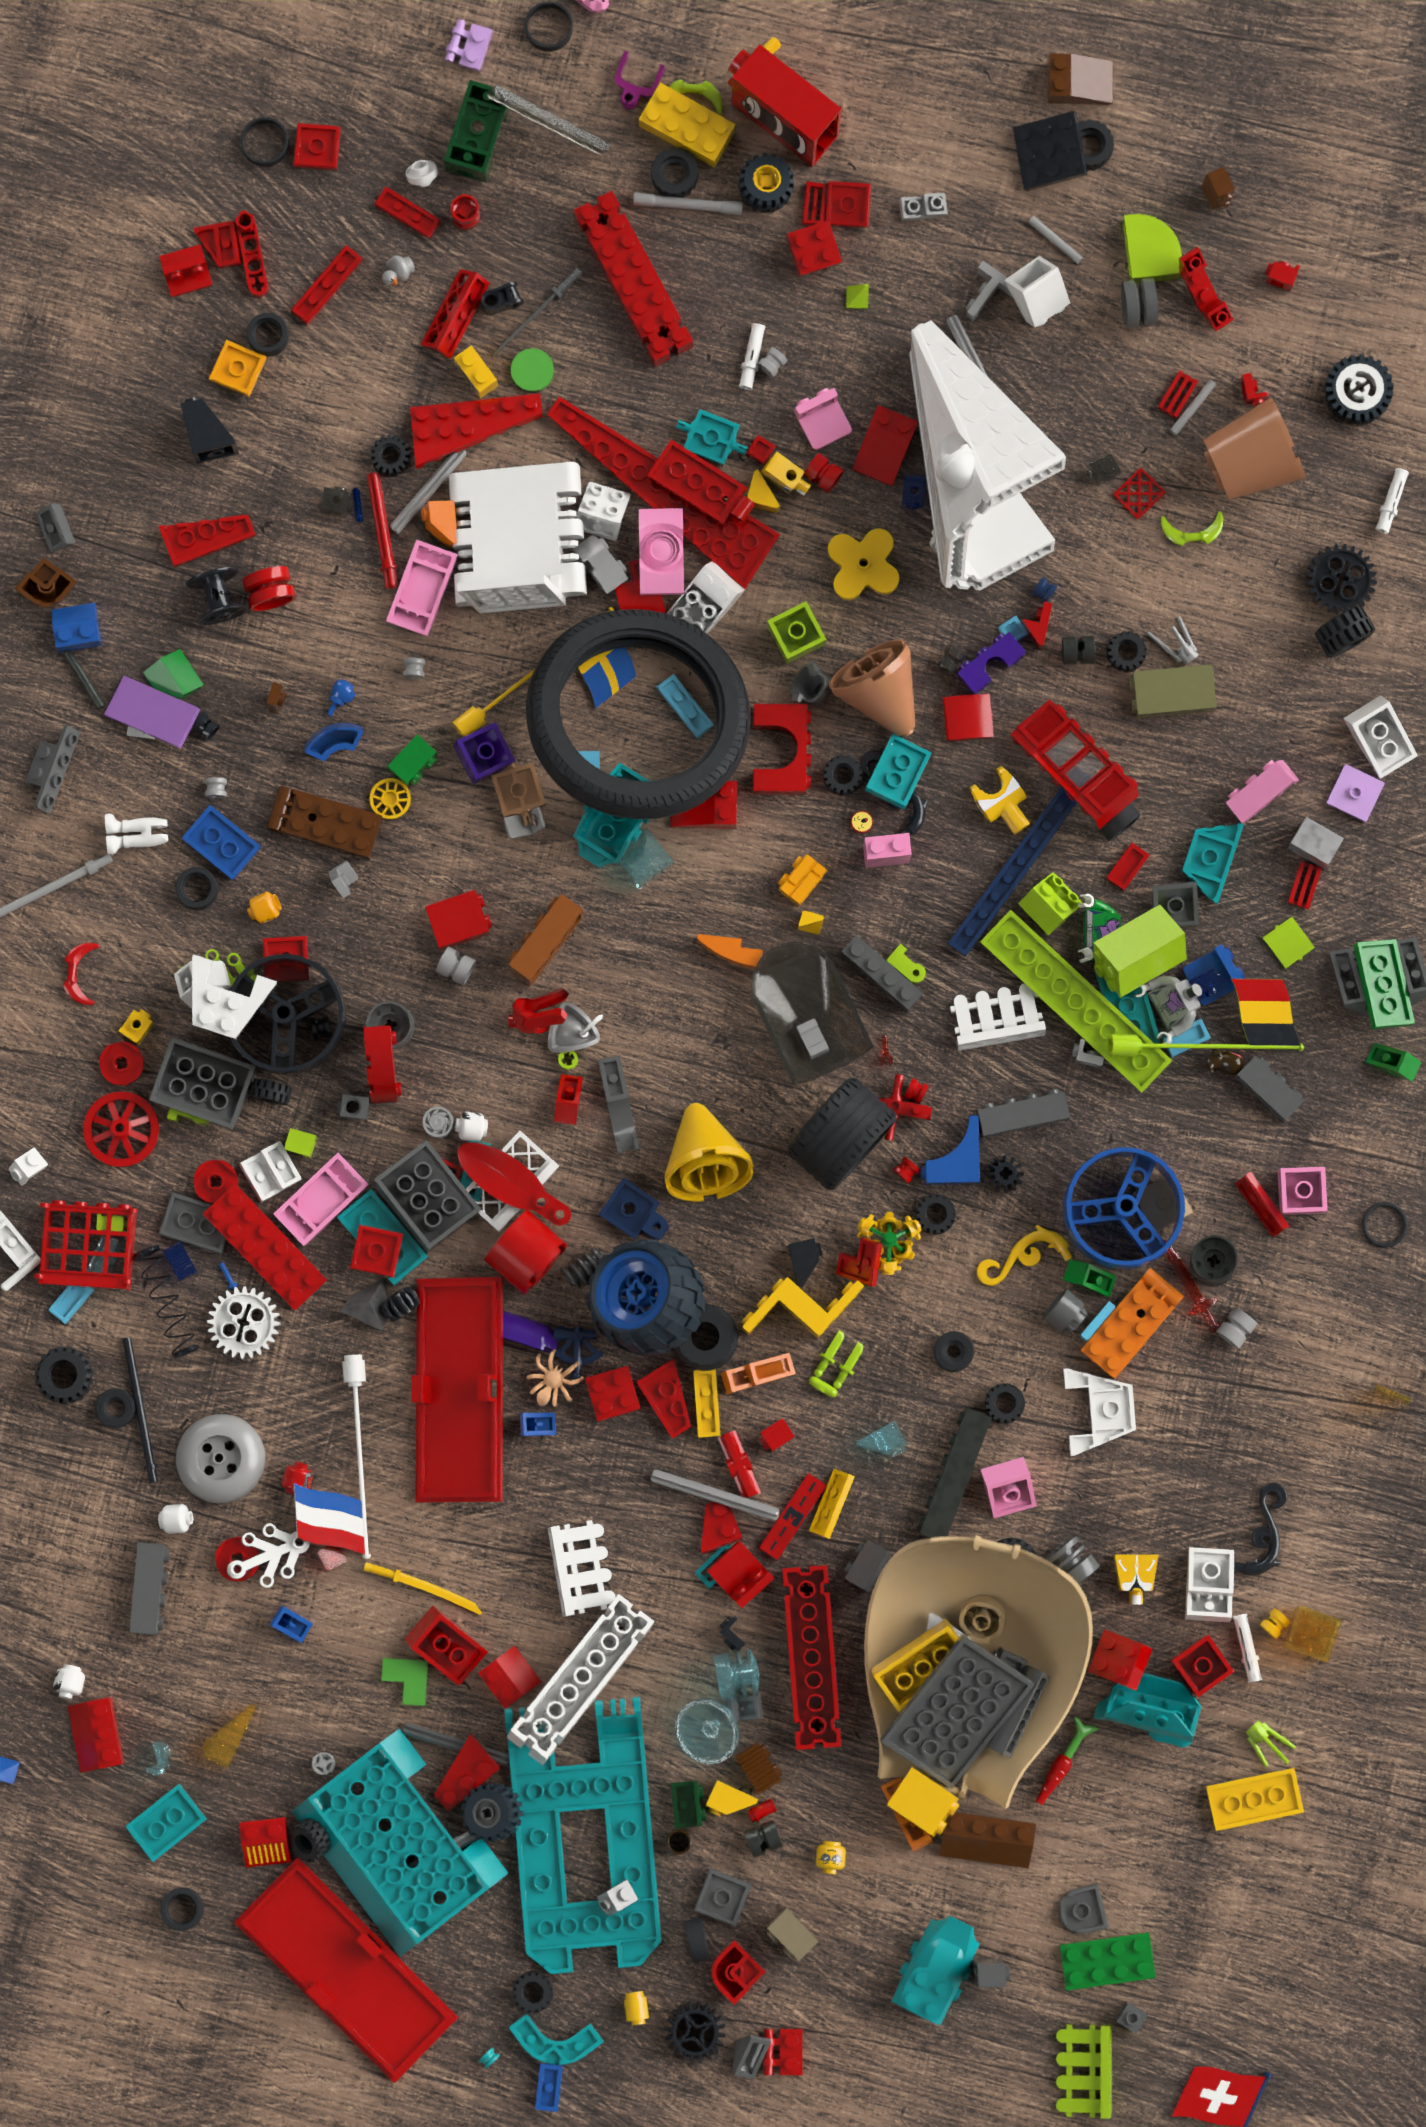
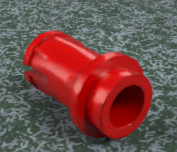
M771 1798L755 1807L750 1806L747 1813L752 1823L756 1821L758 1823L760 1819L776 1812L777 1809Z

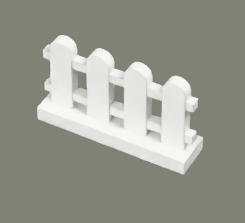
M1025 983L1020 986L1018 995L1011 996L1010 990L1006 987L998 990L997 998L989 999L987 992L980 991L976 994V1002L968 1003L964 995H957L954 998V1006H950L951 1013H956L958 1027L954 1028L955 1034H960V1036H957L956 1041L958 1051L1045 1036V1022H1039V1020L1043 1019L1042 1012L1037 1013L1035 998H1038V996ZM1021 1001L1024 1016L1015 1017L1013 1002ZM999 1005L1001 1020L994 1021L991 1006ZM969 1010H978L980 1023L972 1025ZM1001 1026L1004 1027V1028H1001V1029H995V1027H1001ZM982 1030V1032H978V1033H974V1032H973V1031Z
M592 1520L586 1521V1526L570 1528V1524L563 1525L564 1530H560V1526L547 1528L562 1616L575 1615L574 1610H578V1613L582 1614L585 1613V1608L600 1606L601 1610L607 1609V1604H611L616 1597L614 1592L604 1591L603 1582L609 1581L612 1577L609 1569H600L599 1560L605 1559L608 1551L603 1546L597 1547L595 1538L603 1535V1526L593 1524ZM589 1539L590 1548L574 1551L573 1542ZM564 1543H567L568 1552H564ZM593 1561L594 1570L578 1573L577 1564ZM570 1565L572 1574L568 1575L566 1566ZM597 1584V1593L582 1595L580 1586ZM570 1588H574L575 1590L574 1597L571 1596Z

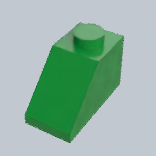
M1374 1042L1365 1063L1394 1077L1413 1082L1421 1061L1406 1051Z
M1070 1259L1063 1281L1110 1297L1116 1276L1091 1264Z

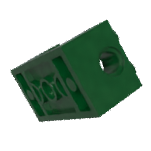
M469 80L444 158L445 171L487 183L493 165L492 154L502 123H506L512 106L511 92ZM475 123H481L484 129L476 133L471 127Z

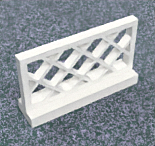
M521 1131L501 1150L506 1153L512 1146V1153H507L510 1156L528 1155V1169L530 1171L537 1170L534 1175L542 1185L559 1168V1165L546 1155ZM521 1137L527 1143V1152L514 1153V1143ZM530 1146H531L536 1152H530ZM530 1155H540L546 1161L541 1167L531 1168ZM473 1181L466 1190L469 1193L472 1189H479L481 1187L475 1186L476 1183ZM483 1189L482 1201L476 1202L483 1206V1211L481 1210L479 1214L498 1232L520 1210L508 1204L501 1209V1203L504 1202L500 1200L485 1201ZM485 1204H498L499 1213L493 1219L485 1213Z

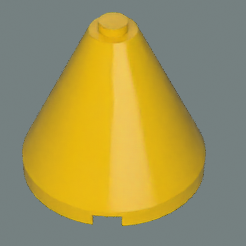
M699 1103L690 1104L684 1111L664 1178L668 1192L681 1200L701 1202L704 1201L703 1196L716 1194L717 1199L743 1188L753 1176V1163L750 1155L704 1105Z

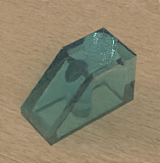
M895 1421L855 1443L858 1448L886 1456L892 1454L894 1457L905 1452L904 1447L908 1445Z

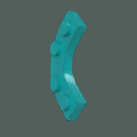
M528 2013L509 2026V2029L519 2043L531 2056L550 2064L564 2065L580 2060L604 2042L591 2023L574 2036L561 2041L547 2038L540 2032Z

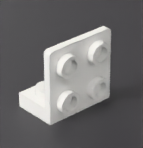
M589 482L576 519H580L583 522L584 532L616 541L631 495L620 490Z

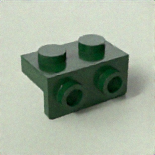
M698 1780L671 1783L675 1828L702 1826V1821H706L705 1807L700 1808L699 1800L704 1798L703 1785H698Z

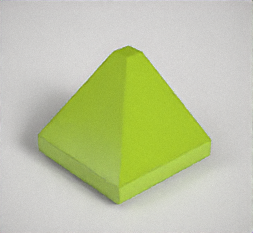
M869 284L847 286L846 308L868 309Z

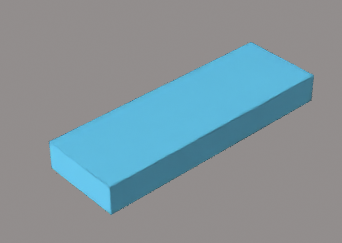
M674 674L656 687L696 739L714 727L713 722Z

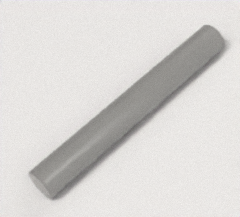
M1032 216L1028 221L1030 225L1075 263L1079 264L1083 259L1080 254L1035 216Z
M1212 380L1206 383L1170 429L1172 434L1177 435L1216 386Z

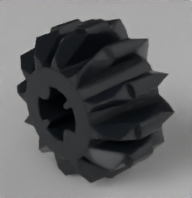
M1003 1155L1002 1163L996 1157L994 1162L997 1166L993 1164L988 1165V1168L994 1172L986 1173V1177H994L988 1184L991 1186L997 1183L995 1191L998 1192L1000 1187L1003 1186V1192L1008 1193V1186L1013 1191L1017 1189L1013 1182L1019 1185L1022 1184L1023 1181L1017 1177L1024 1176V1172L1017 1171V1169L1022 1167L1021 1163L1013 1165L1016 1158L1012 1157L1010 1162H1007V1156ZM1003 1169H1007V1173L1009 1171L1011 1173L1007 1180L1002 1179L1003 1176L1000 1177L999 1175Z
M410 1286L404 1287L384 1300L381 1308L390 1321H397L418 1307L420 1300Z

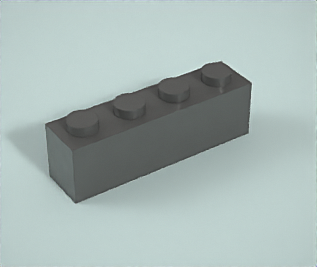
M857 935L842 950L841 956L905 1012L908 1013L922 997L923 993Z
M1059 1089L1046 1091V1095L1037 1097V1094L1024 1096V1100L1017 1102L1015 1098L1002 1101L1003 1105L994 1106V1103L981 1105L980 1110H977L982 1138L1070 1119L1065 1091L1059 1092Z
M137 1542L129 1633L159 1635V1630H163L164 1617H160L161 1608H165L166 1594H162L163 1585H167L168 1572H164L165 1563H169L170 1549H166L167 1545Z
M1000 1958L973 1959V1982L978 1988L1006 1987V1982H1010V1968Z

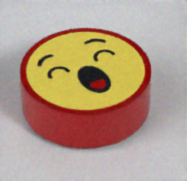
M858 811L852 816L851 827L855 832L864 834L871 830L873 818L868 812Z

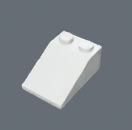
M1381 695L1343 718L1352 736L1380 779L1418 756L1390 702Z

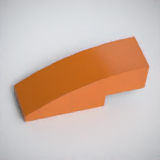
M698 934L697 942L719 958L745 968L761 970L763 950L741 948L742 939Z
M790 1353L730 1369L720 1374L726 1394L728 1395L792 1376L796 1373Z
M901 1777L881 1786L888 1802L902 1783ZM892 1809L913 1852L933 1843L929 1833Z

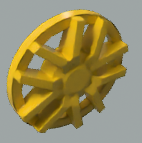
M383 779L374 785L370 793V805L376 814L382 815L384 819H398L407 812L411 804V794L408 787L398 779ZM389 782L395 783L394 790H389ZM386 783V791L379 788V786ZM398 784L401 785L405 790L397 792ZM375 791L383 793L382 797L375 796ZM407 793V798L399 799V795ZM373 799L381 802L375 806ZM407 802L404 809L399 803ZM384 805L386 808L380 813L377 809ZM396 806L401 810L398 814H395L393 810ZM389 809L393 814L392 816L385 815Z

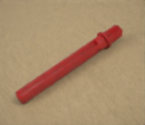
M374 472L367 475L382 565L380 572H383L385 588L394 589L398 587L396 576L398 568L394 564L380 474Z

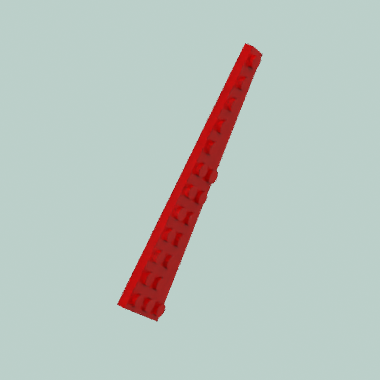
M559 396L547 416L652 509L683 508V536L746 590L776 544L780 534L748 515L744 523L735 520L730 515L726 519L727 523L725 526L647 477L658 460L656 456Z

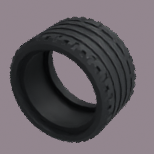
M857 1078L847 1079L816 1111L787 1147V1155L794 1161L796 1160L799 1166L805 1168V1171L812 1175L827 1190H835L874 1149L897 1120L896 1113L890 1107L888 1108L883 1101H880L879 1097L874 1093L872 1094L870 1089L863 1086V1083Z

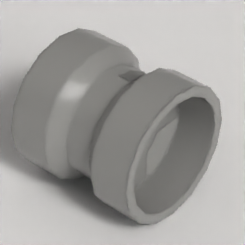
M771 347L767 351V356L761 358L757 365L764 373L774 378L780 366H784L788 360L779 350Z

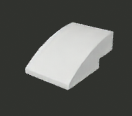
M1189 1547L1185 1620L1231 1621L1234 1550Z

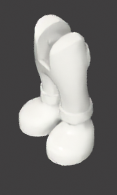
M105 814L107 835L121 832H141L139 835H123V837L106 836L108 855L115 854L121 847H151L168 842L167 834L151 835V829L167 827L166 819L149 817L122 820L120 822L115 819L113 814Z

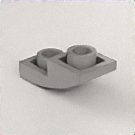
M945 193L924 194L922 197H901L899 199L901 221L935 218L948 214Z

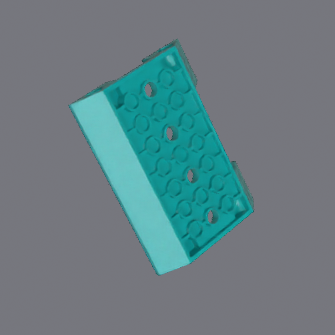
M399 1728L307 1798L292 1813L299 1822L306 1818H309V1820L315 1819V1822L319 1821L321 1823V1827H325V1833L329 1834L328 1839L331 1843L329 1844L328 1852L324 1856L401 1957L501 1880L508 1872L484 1840L475 1841L464 1851L460 1849L408 1780L427 1764ZM360 1782L364 1785V1792L361 1795L353 1794L351 1790L353 1783ZM383 1818L389 1819L392 1824L391 1829L387 1832L379 1828V1821ZM409 1855H416L418 1857L419 1864L417 1867L410 1868L407 1866L406 1858ZM442 1891L446 1894L445 1903L437 1904L434 1902L433 1896L435 1892Z

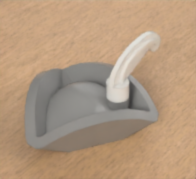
M565 1002L560 1005L559 1008L563 1009L568 1016L563 1024L550 1026L548 1049L551 1052L575 1051L599 1042L600 1035L595 1024L602 1019V1014L591 1021L574 1004Z

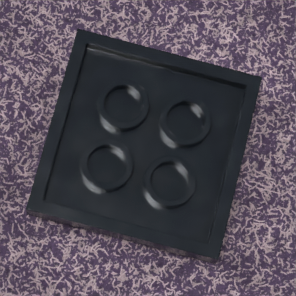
M1075 111L1012 127L1023 189L1025 191L1088 175L1077 113Z

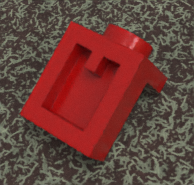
M1251 373L1241 376L1240 383L1245 405L1257 406L1268 399V392L1255 394L1258 391L1256 379H1252Z

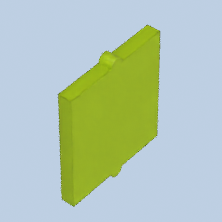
M1293 917L1286 920L1280 926L1276 925L1273 931L1262 938L1285 969L1297 960L1301 961L1304 955L1315 948Z

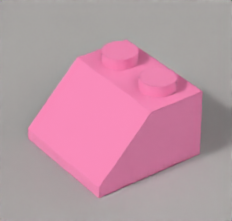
M1024 1457L980 1469L993 1518L1037 1506L1030 1473Z

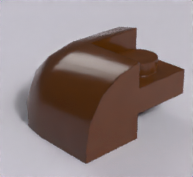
M43 557L32 572L26 574L15 590L40 607H53L65 599L77 584V581Z

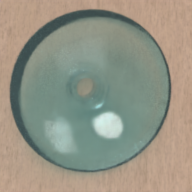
M708 1698L695 1699L686 1704L677 1716L675 1730L678 1742L685 1753L692 1759L703 1764H718L727 1760L735 1752L739 1742L738 1724L731 1711L722 1703ZM711 1723L714 1724L716 1729L712 1728Z

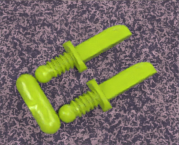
M840 1330L826 1353H820L819 1356L823 1359H821L822 1361L819 1362L817 1369L814 1371L815 1376L809 1378L811 1386L832 1398L837 1396L838 1392L836 1389L841 1388L848 1374L853 1376L855 1373L852 1371V1368L863 1351V1345L858 1342L844 1365L840 1363L839 1368L842 1371L838 1374L839 1376H837L836 1381H834V1387L817 1378L822 1376L829 1362L834 1364L836 1361L832 1358L844 1340V1333Z

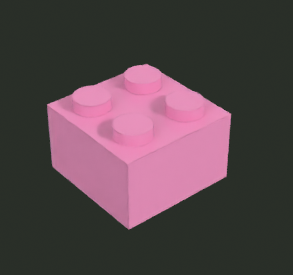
M1325 1167L1280 1168L1277 1171L1279 1211L1282 1215L1324 1214L1327 1212Z

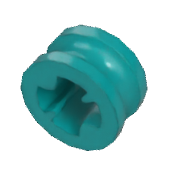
M492 2047L478 2062L483 2063L486 2070L500 2054H495Z

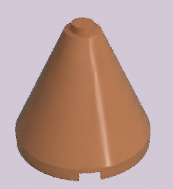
M897 639L868 649L864 652L866 656L857 662H854L852 659L834 674L829 682V687L836 697L897 736L907 737L913 733V728L916 725L911 653L908 645L903 640Z

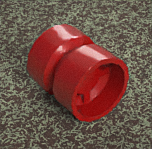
M462 194L452 201L451 215L453 223L457 228L470 230L478 225L480 220L479 205L473 196Z
M818 453L806 468L803 476L812 483L817 481L818 487L829 493L840 480L844 470L835 463L830 465L829 459Z

